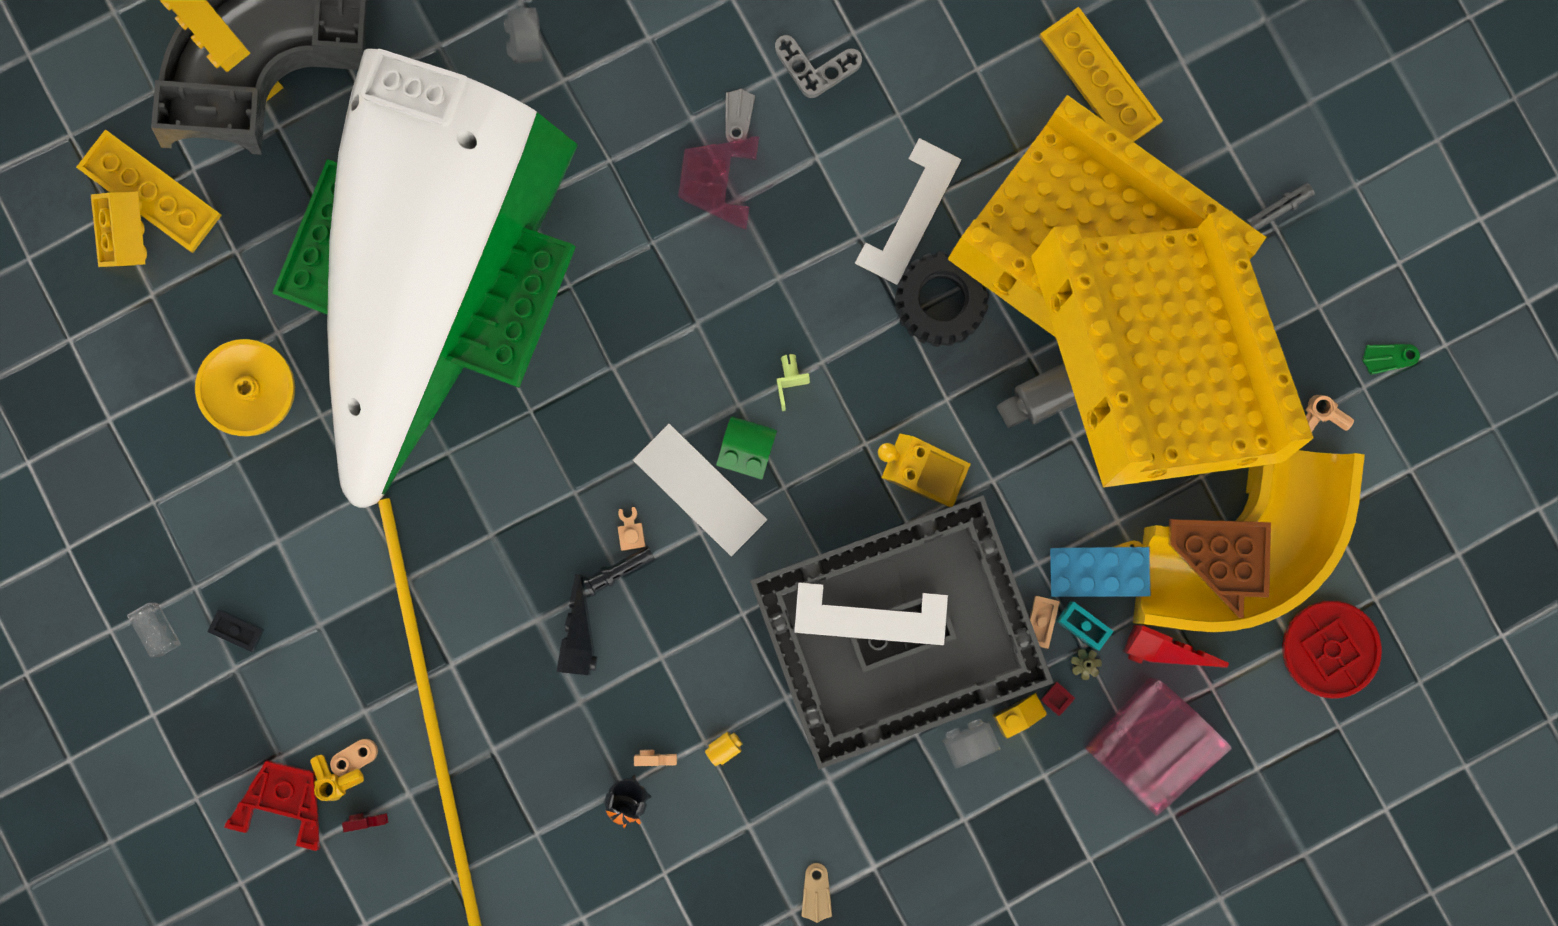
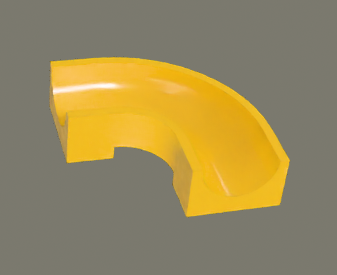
M1298 450L1283 463L1249 467L1246 493L1249 494L1243 512L1236 521L1271 522L1269 597H1244V618L1237 617L1168 544L1169 527L1158 525L1145 527L1142 545L1150 547L1151 596H1136L1133 623L1189 631H1235L1269 622L1303 603L1331 575L1350 541L1358 512L1365 454H1331Z

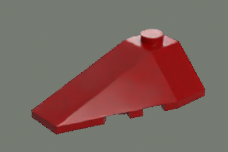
M1133 625L1123 652L1129 654L1128 659L1142 664L1144 660L1158 663L1226 668L1229 665L1226 661L1203 651L1193 650L1192 646L1185 643L1172 641V637L1143 625Z

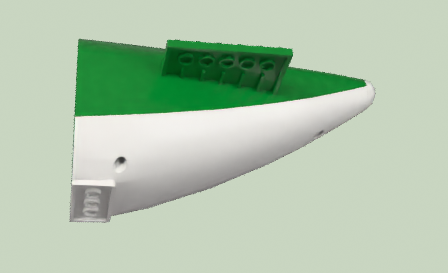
M366 49L363 52L350 96L338 152V162L326 160L272 294L328 315L329 379L339 480L342 491L348 501L358 508L374 505L385 495L463 368L520 388L576 248L571 243L539 233L538 230L553 202L578 144L537 111L498 90L467 78L464 75L383 49Z

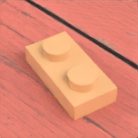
M1035 596L1030 621L1040 647L1049 649L1060 601Z

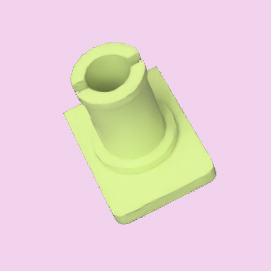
M789 354L790 364H788L787 355L781 357L785 377L777 379V386L782 411H786L782 388L810 383L809 373L801 375L798 373L796 355Z

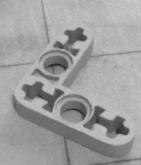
M780 36L775 43L777 56L801 92L808 98H815L855 73L862 64L861 53L856 49H847L815 70L791 36ZM783 42L786 45L791 44L790 52L793 55V57L790 58L789 61L786 60L789 59L788 52L786 50H780L782 48L781 43ZM847 56L851 58L856 57V65L852 63L844 66L846 72L843 73L841 66L847 62ZM796 61H802L806 68L803 72L797 73L792 69V64ZM833 67L838 71V76L835 79H829L825 76V70ZM809 72L811 73L808 75V79L810 80V82L812 84L815 82L817 83L815 91H813L812 89H806L808 87V83L806 79L803 77H805Z

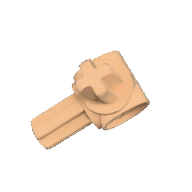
M1324 395L1313 396L1305 410L1308 412L1306 418L1311 432L1319 421L1326 422L1327 420L1347 431L1352 427L1354 419L1338 409V404L1330 397ZM1320 400H1324L1326 402V409L1319 413L1316 405Z

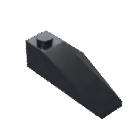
M575 574L569 603V607L572 609L571 613H568L565 622V632L568 633L567 637H564L561 642L556 672L591 675V670H596L598 657L594 656L595 650L584 581L582 579L583 575Z

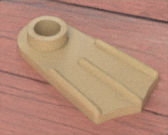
M813 863L806 869L801 914L802 917L816 923L832 917L828 872L825 866L820 863ZM816 870L821 872L819 879L812 877V873Z

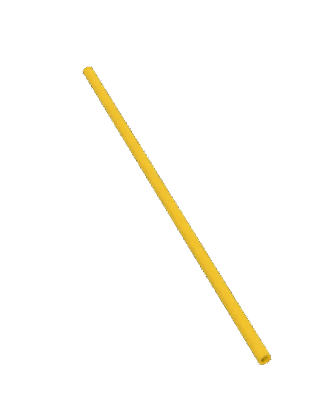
M390 498L378 501L468 925L481 926Z

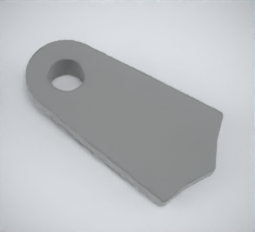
M742 88L726 92V138L734 145L742 144L747 138L755 102V95L746 92ZM739 130L741 134L738 137H734L732 132Z

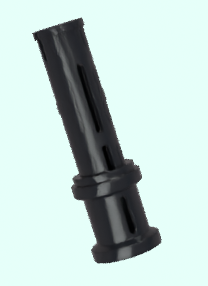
M646 546L608 568L603 566L599 572L588 578L584 576L582 579L593 597L595 592L606 586L612 587L617 579L655 560L649 547Z

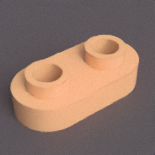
M362 739L333 756L330 763L332 772L341 777L355 769L364 767L377 757V745L370 739ZM362 747L367 749L366 756L360 754ZM340 760L346 762L345 769L339 767Z

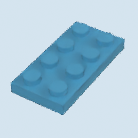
M1150 547L1050 548L1051 597L1151 596Z

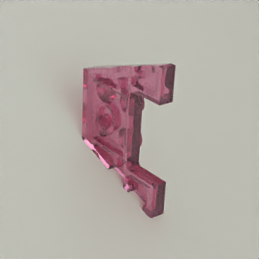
M754 136L745 140H733L718 145L711 144L685 149L678 197L741 229L747 230L749 207L726 204L725 199L731 158L738 157L756 160L759 137Z

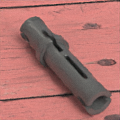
M1305 183L1293 192L1285 193L1282 199L1245 222L1254 229L1259 230L1289 210L1294 211L1297 209L1299 204L1313 197L1315 192L1309 183Z

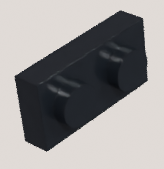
M217 610L207 632L250 652H254L264 629L225 611Z

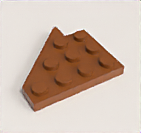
M1169 519L1168 544L1237 617L1244 618V597H1269L1271 522Z

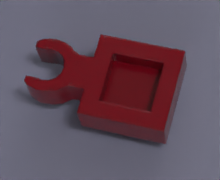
M363 813L349 815V820L342 822L343 833L386 825V823H389L387 813L364 817Z

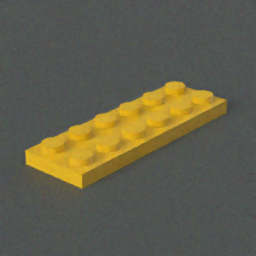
M1079 7L1040 33V39L1097 116L1133 142L1162 123V118Z
M106 129L76 167L110 193L138 191V197L142 201L140 215L192 253L222 216Z

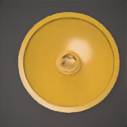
M239 339L220 345L204 359L196 376L195 395L202 414L213 426L231 435L256 436L270 431L286 417L294 401L295 380L288 362L277 350L256 340Z

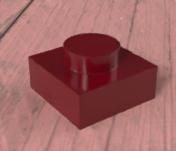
M1055 682L1040 700L1057 716H1060L1074 701L1075 697L1058 682Z

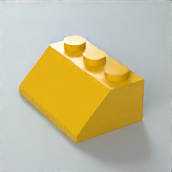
M138 191L91 194L98 267L145 264V259L147 258V249L143 245L145 228L140 216L142 201L138 197Z

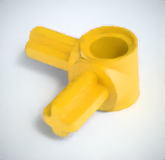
M324 755L315 756L310 760L317 778L314 789L315 795L322 801L339 800L346 794L347 789L364 781V776L360 769H355L339 777L331 774ZM329 784L333 787V792L330 796L326 794V787Z

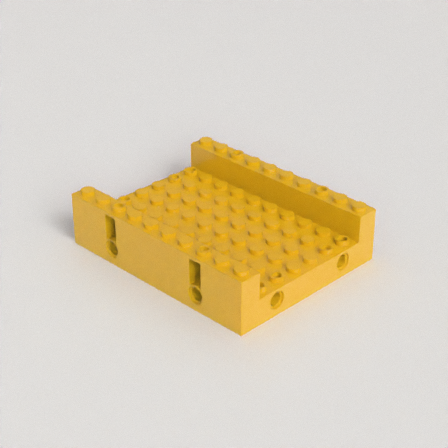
M1067 95L976 220H973L961 236L948 260L1056 337L1031 259L1033 253L1053 227L1077 225L1081 239L1198 228L1210 213L1227 212L1229 210ZM1234 214L1249 259H1251L1266 239V236Z
M1232 211L1210 213L1198 228L1082 239L1077 225L1053 227L1031 256L1103 487L1283 463L1313 439L1310 426Z

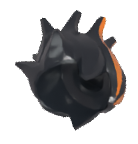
M635 775L624 780H617L611 786L609 792L606 793L604 801L605 811L609 818L613 819V822L623 825V828H626L628 823L634 821L641 824L639 816L644 814L647 807L646 801L651 798V795L644 787L640 786Z

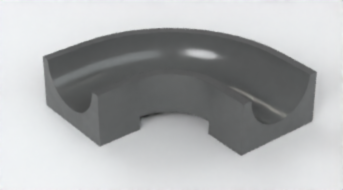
M207 0L251 54L228 72L221 66L216 68L206 57L210 54L205 47L200 49L191 39L194 33L189 27L184 30L179 24L166 49L159 80H155L151 128L161 148L172 149V144L181 139L210 138L235 143L248 149L251 154L262 155L266 101L277 81L286 74L304 67L359 69L363 52L366 50L367 0Z

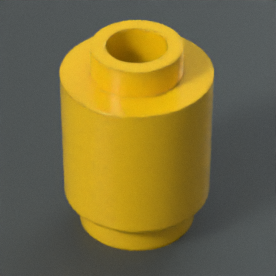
M727 731L710 743L705 753L715 766L723 765L741 752L740 746L742 742L735 733L730 734Z

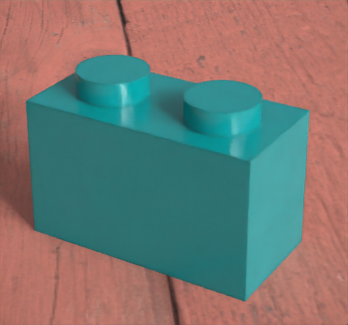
M1069 602L1056 619L1058 624L1097 651H1100L1113 633L1112 629L1075 602Z

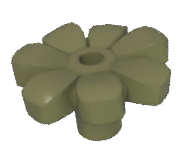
M1084 649L1078 650L1077 654L1079 657L1073 656L1071 658V663L1076 665L1072 668V673L1074 675L1081 673L1082 680H1088L1089 674L1093 677L1098 676L1099 671L1096 667H1101L1102 661L1095 659L1097 653L1090 650L1087 654Z

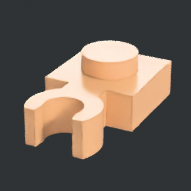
M632 507V516L629 518L624 516L623 509H619V518L624 521V526L618 527L621 551L646 547L642 523L635 524L634 521L637 518L636 508Z
M640 750V754H635L634 766L677 764V754H654V750Z

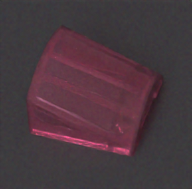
M1149 678L1084 749L1110 771L1155 816H1158L1228 753L1232 747L1162 681Z

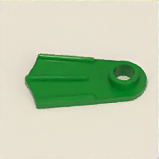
M1411 344L1366 345L1362 362L1369 374L1373 375L1413 366L1419 361L1420 352L1417 347ZM1407 351L1412 353V359L1406 357Z

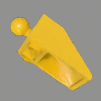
M899 434L895 446L891 443H884L878 449L879 458L884 462H888L881 477L882 479L947 507L954 506L970 463L914 436Z

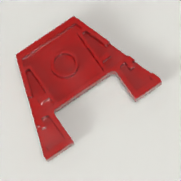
M269 760L266 761L249 786L245 796L238 803L234 813L225 823L224 828L247 833L255 808L301 820L295 846L318 851L320 848L317 797L314 791L315 773Z

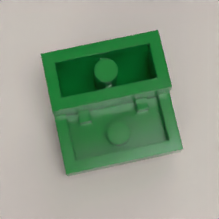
M731 416L716 466L763 479L777 430Z

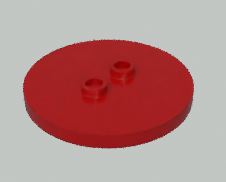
M1321 601L1305 607L1290 621L1284 634L1282 653L1290 676L1301 688L1311 694L1324 698H1344L1361 691L1374 678L1380 666L1382 646L1377 628L1363 611L1345 602Z

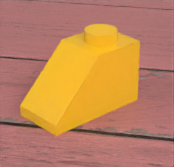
M1034 693L993 714V717L1003 737L1008 739L1031 727L1045 717L1047 713L1037 694Z

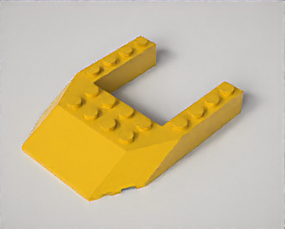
M160 0L169 11L171 9L177 15L175 17L176 21L184 30L189 27L194 33L191 39L200 49L205 47L210 54L206 57L216 68L221 66L228 72L251 54L207 0ZM279 81L271 89L267 101L284 88Z

